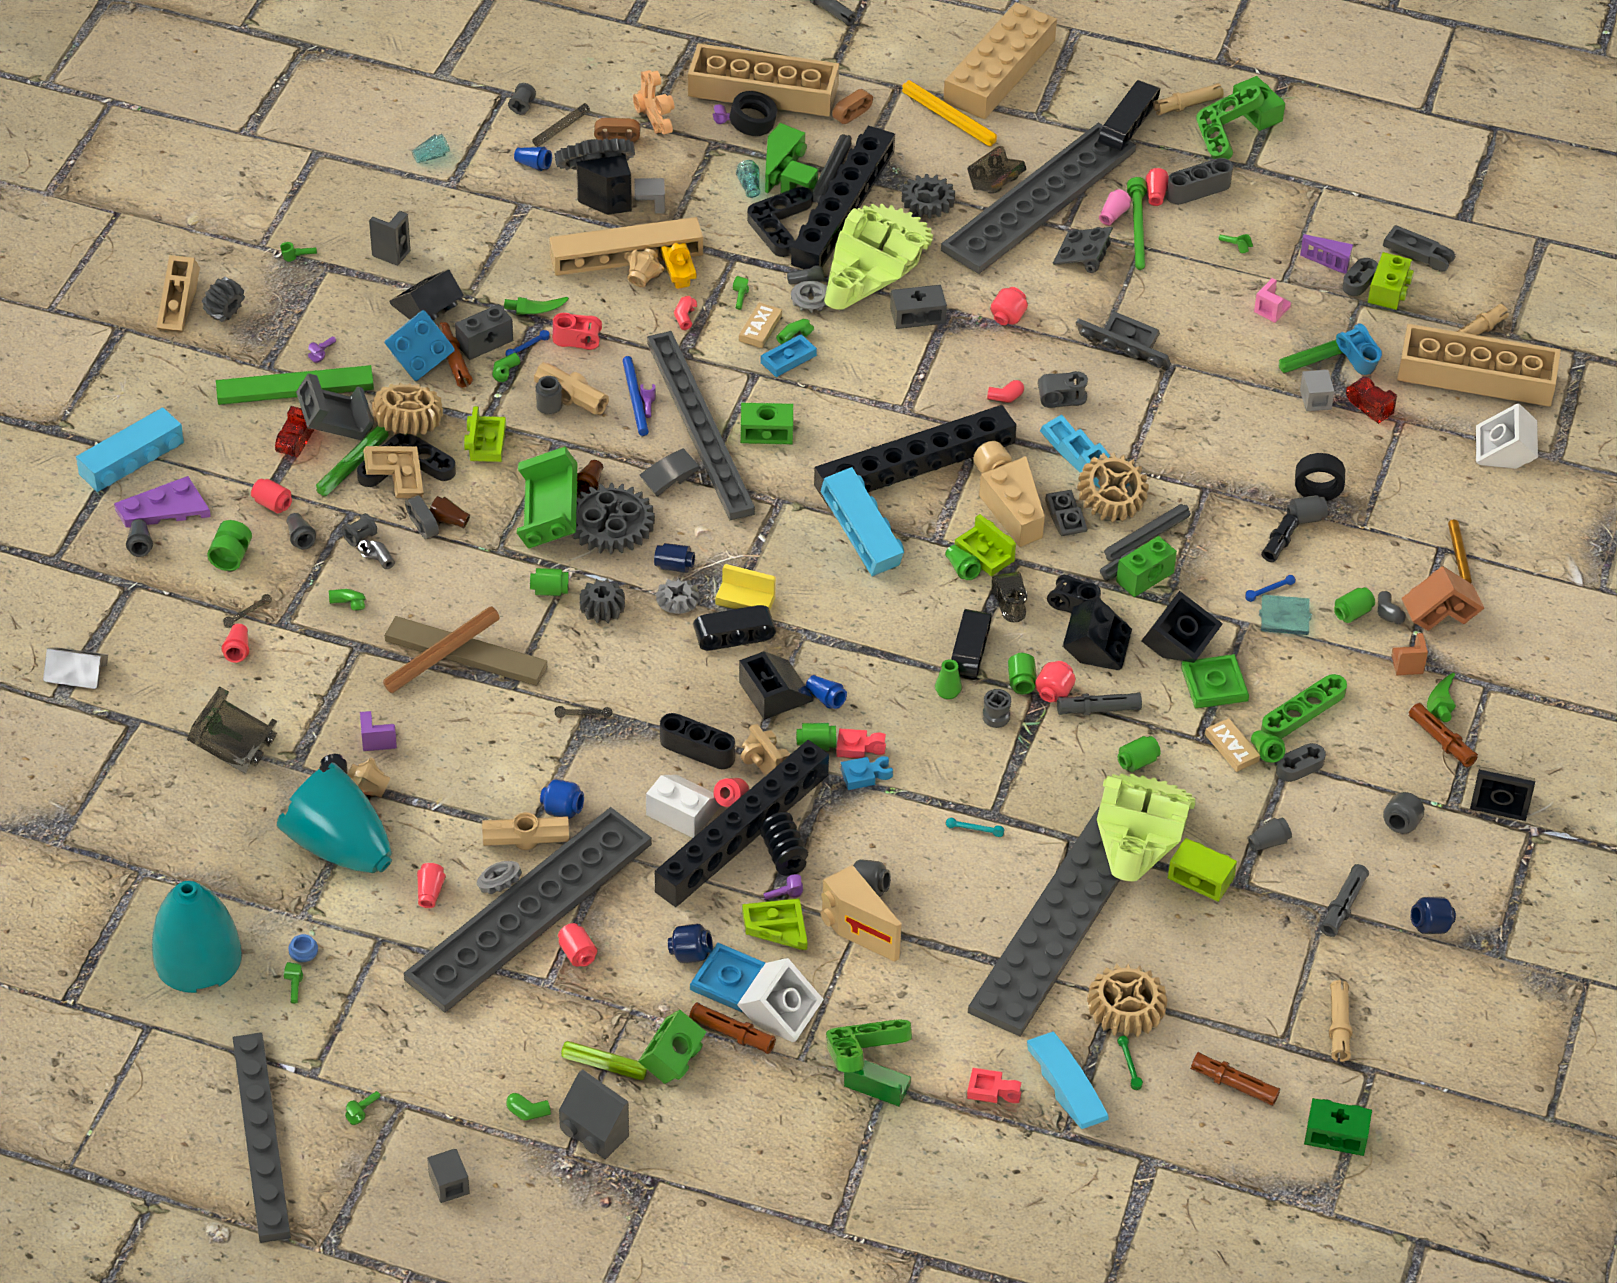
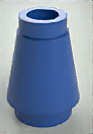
M518 147L514 153L515 162L543 171L551 166L552 152L547 150L546 147Z
M812 675L806 682L807 689L827 708L838 709L844 704L847 691L842 684L816 675Z

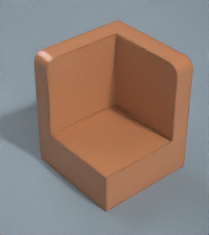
M1417 633L1414 647H1397L1392 649L1391 656L1396 676L1424 673L1428 651L1423 633Z

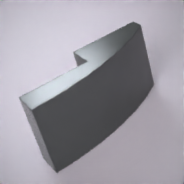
M683 448L659 460L639 476L658 497L676 481L679 484L684 482L700 469V466Z
M1072 489L1046 494L1045 501L1061 536L1087 532L1088 529L1081 507H1077Z

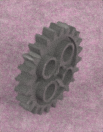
M608 138L604 140H585L581 143H575L576 145H568L567 148H560L561 150L555 153V161L557 167H560V169L565 168L566 170H577L576 162L620 155H625L628 161L629 158H634L633 156H635L633 141L630 142V140H618L617 138L608 140Z
M610 483L609 488L599 484V490L589 487V494L580 492V499L577 498L576 533H573V539H580L581 546L588 543V550L590 551L598 547L600 554L604 549H608L610 555L613 554L614 549H618L621 554L624 552V547L634 550V543L643 545V538L649 539V532H653V524H655L653 505H649V498H643L642 491L634 494V487L624 490V484H621L619 488H614L613 483Z

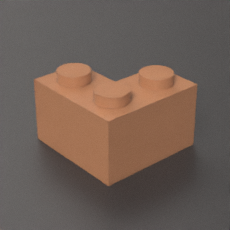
M1444 566L1434 571L1427 579L1402 597V601L1412 621L1427 631L1448 615L1465 624L1485 609L1473 584Z

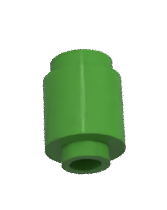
M536 568V573H530V590H535V595L561 596V593L568 594L569 572H562V569Z
M1366 587L1350 591L1335 600V615L1346 623L1358 619L1370 612L1372 607L1375 606L1374 595Z
M1017 653L1011 656L1008 660L1010 686L1017 694L1031 693L1035 689L1037 679L1034 657L1026 653Z
M802 723V729H796L797 746H801L809 740L824 751H829V748H836V726H829V723Z
M1142 736L1121 746L1117 758L1123 769L1134 772L1155 762L1157 757L1160 756L1161 750L1154 737Z

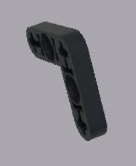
M797 187L753 203L748 207V223L776 256H789V247L794 240L793 236L779 220L810 209L812 206V192L808 188ZM783 205L785 208L777 209L774 206ZM775 228L776 231L767 232L764 229Z
M398 433L382 445L400 446L401 444V446L417 447L418 455L423 453L431 455L427 459L419 458L420 470L437 480L448 481L456 475L455 460L412 434L405 436L402 433ZM365 460L357 467L358 482L365 487L376 486L389 476L365 475Z

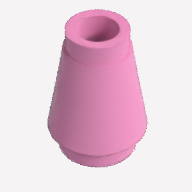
M1120 189L1111 192L1099 215V220L1103 224L1110 226L1130 208V196Z

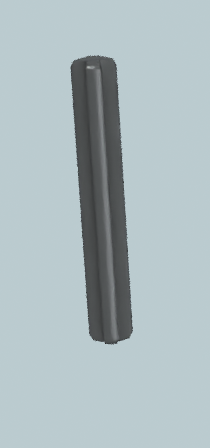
M842 134L839 136L812 191V202L818 203L820 196L827 192L830 180L832 178L835 179L838 168L843 163L852 144V137L850 135Z
M1180 504L1104 550L1106 559L1114 561L1130 550L1137 549L1189 518L1191 515L1189 507Z

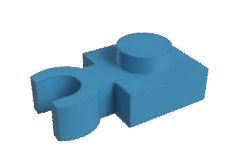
M886 756L879 757L875 762L871 763L868 757L843 761L840 766L848 790L875 785V778L888 780L893 777L892 768L883 769V767L889 766V758Z

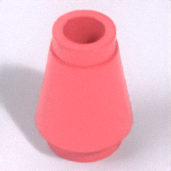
M1161 168L1151 169L1145 178L1148 202L1153 206H1159L1163 203L1168 187V173Z
M234 624L222 645L224 657L230 662H241L249 654L248 629L243 624Z
M425 863L417 871L418 904L421 907H435L446 878L444 868L439 864Z

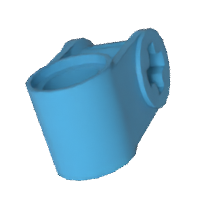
M1359 323L1354 326V329L1346 333H1338L1336 335L1337 345L1349 359L1354 369L1362 375L1373 373L1382 356V351L1370 336L1367 328Z

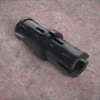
M1286 514L1278 528L1271 532L1270 540L1261 552L1262 557L1266 561L1275 562L1283 548L1287 547L1291 542V535L1299 525V520L1295 516Z

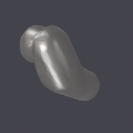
M362 540L358 544V551L363 557L379 560L384 569H390L394 566L395 561L383 543Z

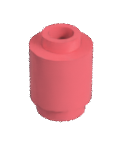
M258 479L252 487L251 496L255 499V502L275 513L286 511L292 503L291 491L270 479Z
M741 778L722 779L714 787V798L721 806L730 807L749 790V786Z
M576 923L564 926L558 933L559 945L573 966H588L595 959L597 954L596 946L583 927L578 926Z

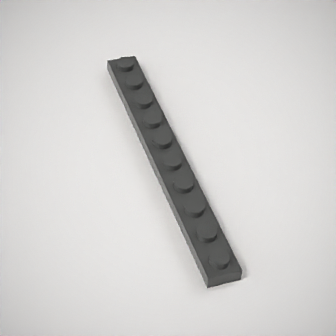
M672 331L647 336V344L729 520L755 515V506Z

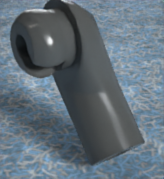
M1381 591L1378 594V615L1388 622L1402 624L1406 618L1405 612L1399 606L1391 603L1392 595L1390 592Z

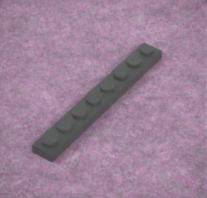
M260 1032L234 1036L233 1045L259 1241L264 1243L289 1239L291 1236L263 1034Z

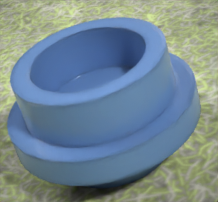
M297 935L289 944V955L297 962L311 961L318 953L317 942L309 935Z

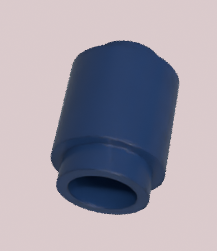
M669 543L657 545L654 565L660 567L661 570L687 573L689 568L694 567L695 552H691L690 546Z

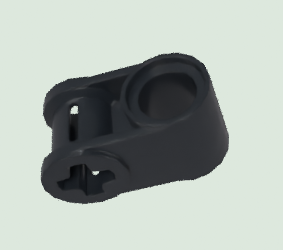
M1060 575L1056 580L1055 589L1050 591L1047 596V602L1054 609L1072 613V609L1076 605L1096 596L1101 599V590L1094 583L1085 582L1069 575Z

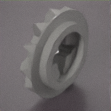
M804 281L797 284L791 291L793 306H799L801 311L808 309L811 313L814 309L822 311L823 307H828L824 302L827 286L818 281ZM810 293H812L814 300H809L808 296H810Z
M679 577L676 581L667 579L666 584H660L658 592H656L658 605L663 610L674 614L693 610L700 599L697 585H692L690 580L683 582ZM679 592H683V596L678 595L677 597L673 598V593L678 594Z
M514 861L495 863L482 872L477 880V886L482 893L493 894L496 891L502 892L503 889L510 888L512 883L519 880L522 874L521 868Z

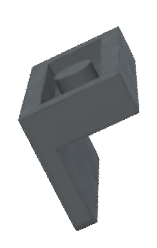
M399 211L390 222L372 217L369 220L372 256L398 266L411 251L408 214Z

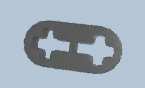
M1371 258L1359 259L1345 274L1342 285L1343 291L1351 296H1358L1364 293L1371 285L1378 263Z
M419 495L406 499L407 513L422 537L428 539L438 535L439 528L436 519Z
M1309 743L1285 753L1283 758L1277 762L1276 774L1281 780L1292 782L1314 773L1323 767L1326 751L1316 743Z

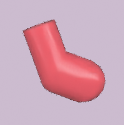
M1013 380L1002 389L989 387L987 399L1011 403L1023 394L1024 385L1019 380Z

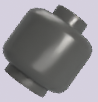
M1400 792L1393 796L1383 811V818L1385 824L1396 833L1407 834L1415 830L1424 817L1425 808L1423 802L1414 794Z
M864 859L854 863L853 866L879 897L888 891L891 883V874L886 869L884 863Z

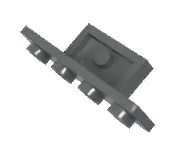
M1113 311L1105 328L1079 318L1076 321L1079 334L1087 339L1093 340V338L1102 341V344L1108 348L1115 349L1117 347L1125 350L1124 352L1128 356L1136 359L1138 357L1144 358L1150 365L1157 368L1163 366L1169 369L1171 365L1168 355L1152 349L1160 335L1159 329Z

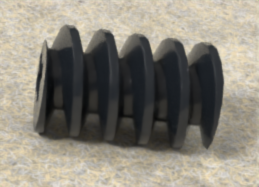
M779 812L765 819L760 825V834L764 839L777 872L783 876H790L803 871L807 863L808 850L804 847V841L801 839L797 826L793 822L792 815L788 812Z

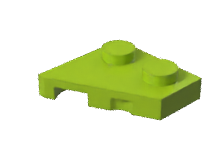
M800 898L742 904L746 935L800 950H807L808 942Z

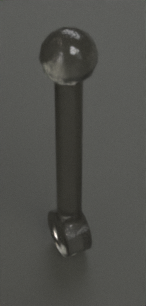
M264 594L261 600L235 616L225 617L223 619L224 627L232 628L235 621L263 604H270L272 601L271 595Z
M558 706L554 710L557 718H562L565 715H603L608 718L613 714L610 707L603 709H565L563 706Z

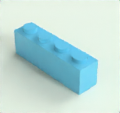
M162 407L77 455L79 475L98 492L183 444L182 425Z
M851 467L824 478L820 492L871 576L899 566L904 554V547L901 541L893 535L887 518L882 517L879 512L875 498L868 494L862 477L857 475Z

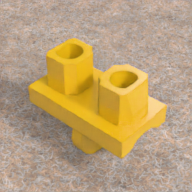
M675 243L672 247H661L665 265L675 288L689 287L690 279H696V270L686 243Z

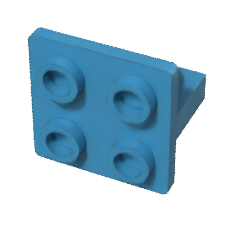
M424 310L384 341L385 345L392 352L391 354L405 368L414 381H418L455 350Z

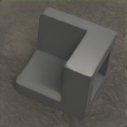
M451 1149L427 1157L429 1177L440 1203L470 1194L469 1177L457 1149Z

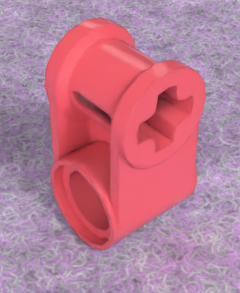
M559 313L553 318V342L561 347L595 349L600 342L598 333L602 329V321L592 315Z

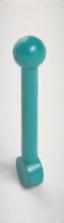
M952 817L946 820L948 828L961 827L993 833L996 837H1002L1005 831L1002 826L998 825L993 828L959 822Z

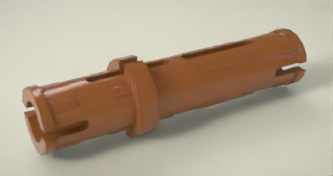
M441 322L442 333L455 348L454 352L447 356L446 359L453 372L457 386L467 387L464 378H466L469 385L473 379L459 350V341L453 336L450 325L447 322Z
M1417 703L1410 709L1409 717L1442 745L1443 751L1447 754H1452L1466 768L1476 762L1478 754L1462 741L1463 739L1458 733L1450 731L1422 703Z
M698 1002L693 1005L689 1017L693 1021L736 1039L737 1043L742 1046L747 1044L766 1054L771 1053L774 1048L776 1036L754 1028L752 1023H742Z
M1197 1052L1191 1064V1070L1214 1079V1083L1219 1085L1223 1083L1271 1106H1274L1281 1090L1278 1087L1230 1067L1226 1061L1219 1062L1200 1052Z

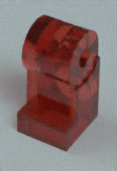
M1364 376L1347 387L1346 395L1349 401L1379 424L1394 414L1397 394L1393 391H1383L1378 386H1375L1370 378Z
M291 406L287 412L288 418L277 435L275 451L298 457L315 429L307 428L301 408Z

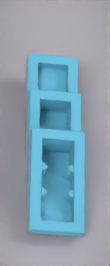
M1062 414L1043 425L1040 429V432L1052 446L1079 472L1083 471L1084 465L1090 463L1093 457L1099 459L1103 453L1108 458L1110 456L1100 443L1094 445L1082 429L1075 431ZM1095 477L1093 479L1094 485L1100 488L1099 480Z
M1054 1031L1027 1040L1028 1051L1041 1065L1042 1076L1054 1088L1056 1100L1081 1129L1109 1120L1108 1113L1093 1086Z

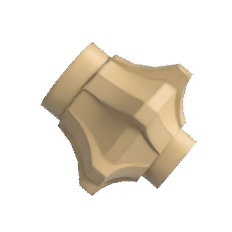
M646 248L642 252L633 250L632 255H629L627 258L630 264L627 279L638 287H645L652 278L659 277L660 273L664 271V266L658 262V254L652 249Z
M371 757L364 763L352 764L347 774L365 795H375L379 798L384 794L390 777L384 775L385 773L376 765L375 759Z

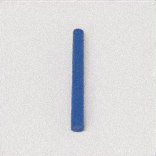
M626 356L622 359L637 429L639 435L645 436L649 433L635 368L632 357Z

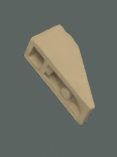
M169 255L157 329L183 332L196 293L200 266L195 258Z

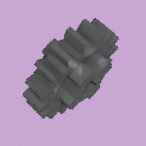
M925 174L924 178L916 175L915 181L908 179L907 185H903L901 201L904 202L905 209L910 208L912 213L918 212V217L920 218L924 214L929 219L934 214L941 217V212L948 214L949 208L954 207L955 190H953V184H947L946 178L938 180V175H935L933 178H930L928 174Z

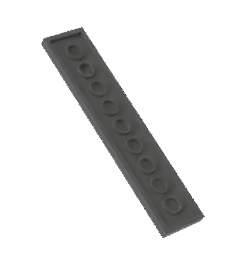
M1098 122L942 242L941 251L980 274L1136 151V144L1129 141L1125 148L1120 151L1098 143L1103 127Z
M610 807L403 973L404 981L446 1013L651 846L652 837Z
M1100 807L1093 814L969 1004V1014L1021 1037L1121 879L1114 877L1111 873L1097 823Z

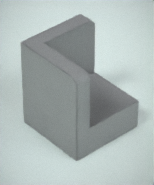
M664 178L634 179L635 200H655V213H665Z
M1303 371L1300 392L1306 411L1331 410L1335 391L1329 371Z

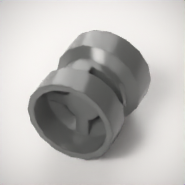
M993 689L985 694L983 721L988 726L1000 728L1008 724L1011 708V696L1008 692L1002 689Z

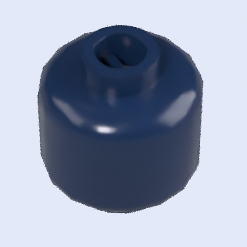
M1422 897L1412 906L1410 918L1413 926L1422 934H1445L1451 929L1452 924L1456 920V911L1445 897Z
M701 924L677 926L673 931L672 937L668 938L669 953L675 955L677 961L684 964L704 961L713 950L711 932L708 929L705 930Z

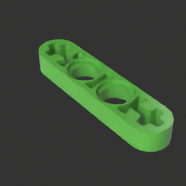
M1330 674L1265 715L1262 720L1261 731L1281 739L1341 701L1346 694L1347 681L1344 677L1337 674ZM1310 697L1318 698L1321 701V703L1311 704L1307 701V699ZM1295 710L1300 712L1301 716L1291 717L1287 712Z

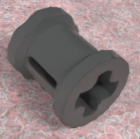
M519 83L515 88V96L508 102L510 110L519 115L526 114L530 108L529 103L536 97L535 88L528 83Z
M367 513L361 515L360 519L351 525L345 524L342 526L343 536L352 547L357 546L360 540L367 536H374L378 533L375 521Z

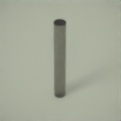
M584 103L533 138V144L539 147L588 113L590 111L589 106Z

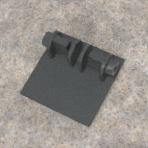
M1096 227L1093 229L1068 231L1053 261V265L1083 262L1087 272H1096L1100 267V262L1103 261L1106 255L1107 248L1111 244L1110 234L1113 227Z

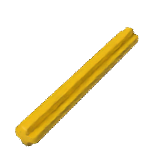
M908 80L902 85V92L985 145L992 146L997 142L996 133L916 83Z

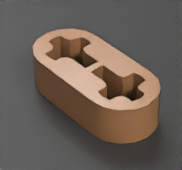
M858 89L839 101L834 107L832 115L840 123L847 124L871 107L873 96L864 89Z
M601 118L595 122L594 136L596 139L601 140L617 138L618 140H630V142L633 141L634 143L640 137L641 127L638 121L630 118Z

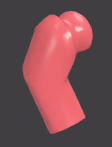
M690 296L682 297L674 310L675 318L682 330L691 328L692 322L688 312H693V307H697V301Z

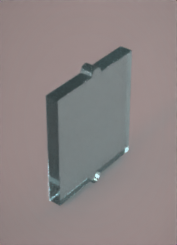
M1262 595L1261 609L1259 610L1261 631L1309 635V621L1312 618V614L1309 613V598Z

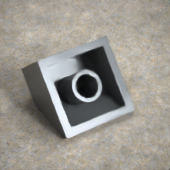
M582 1069L576 1076L559 1109L560 1128L568 1137H574L583 1143L590 1153H597L602 1158L607 1159L629 1137V1102Z

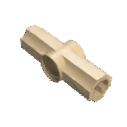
M544 362L538 366L534 375V382L538 383L539 379L543 376L556 377L562 386V403L569 406L575 403L599 416L605 411L609 403V396L588 385L587 380L580 373L572 372L569 375Z
M523 812L516 815L513 819L482 820L483 846L515 844L521 850H530L536 847L538 843L569 841L568 817L537 818L532 813Z

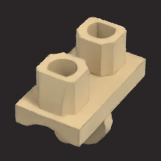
M758 724L751 725L749 728L750 735L742 744L744 750L741 753V759L745 764L755 763L766 776L790 754L786 749H776L777 739L772 730L763 732Z

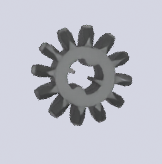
M226 276L222 279L218 278L215 284L210 285V289L205 292L206 296L202 299L203 309L209 316L223 322L226 319H231L233 314H237L238 308L242 307L241 302L245 299L243 295L244 289L240 284Z
M596 578L594 584L586 583L585 589L581 590L580 610L581 613L585 614L587 620L595 618L597 624L601 620L609 623L610 618L618 620L620 613L624 612L625 593L623 589H620L618 582L610 584L608 578L604 582H600Z

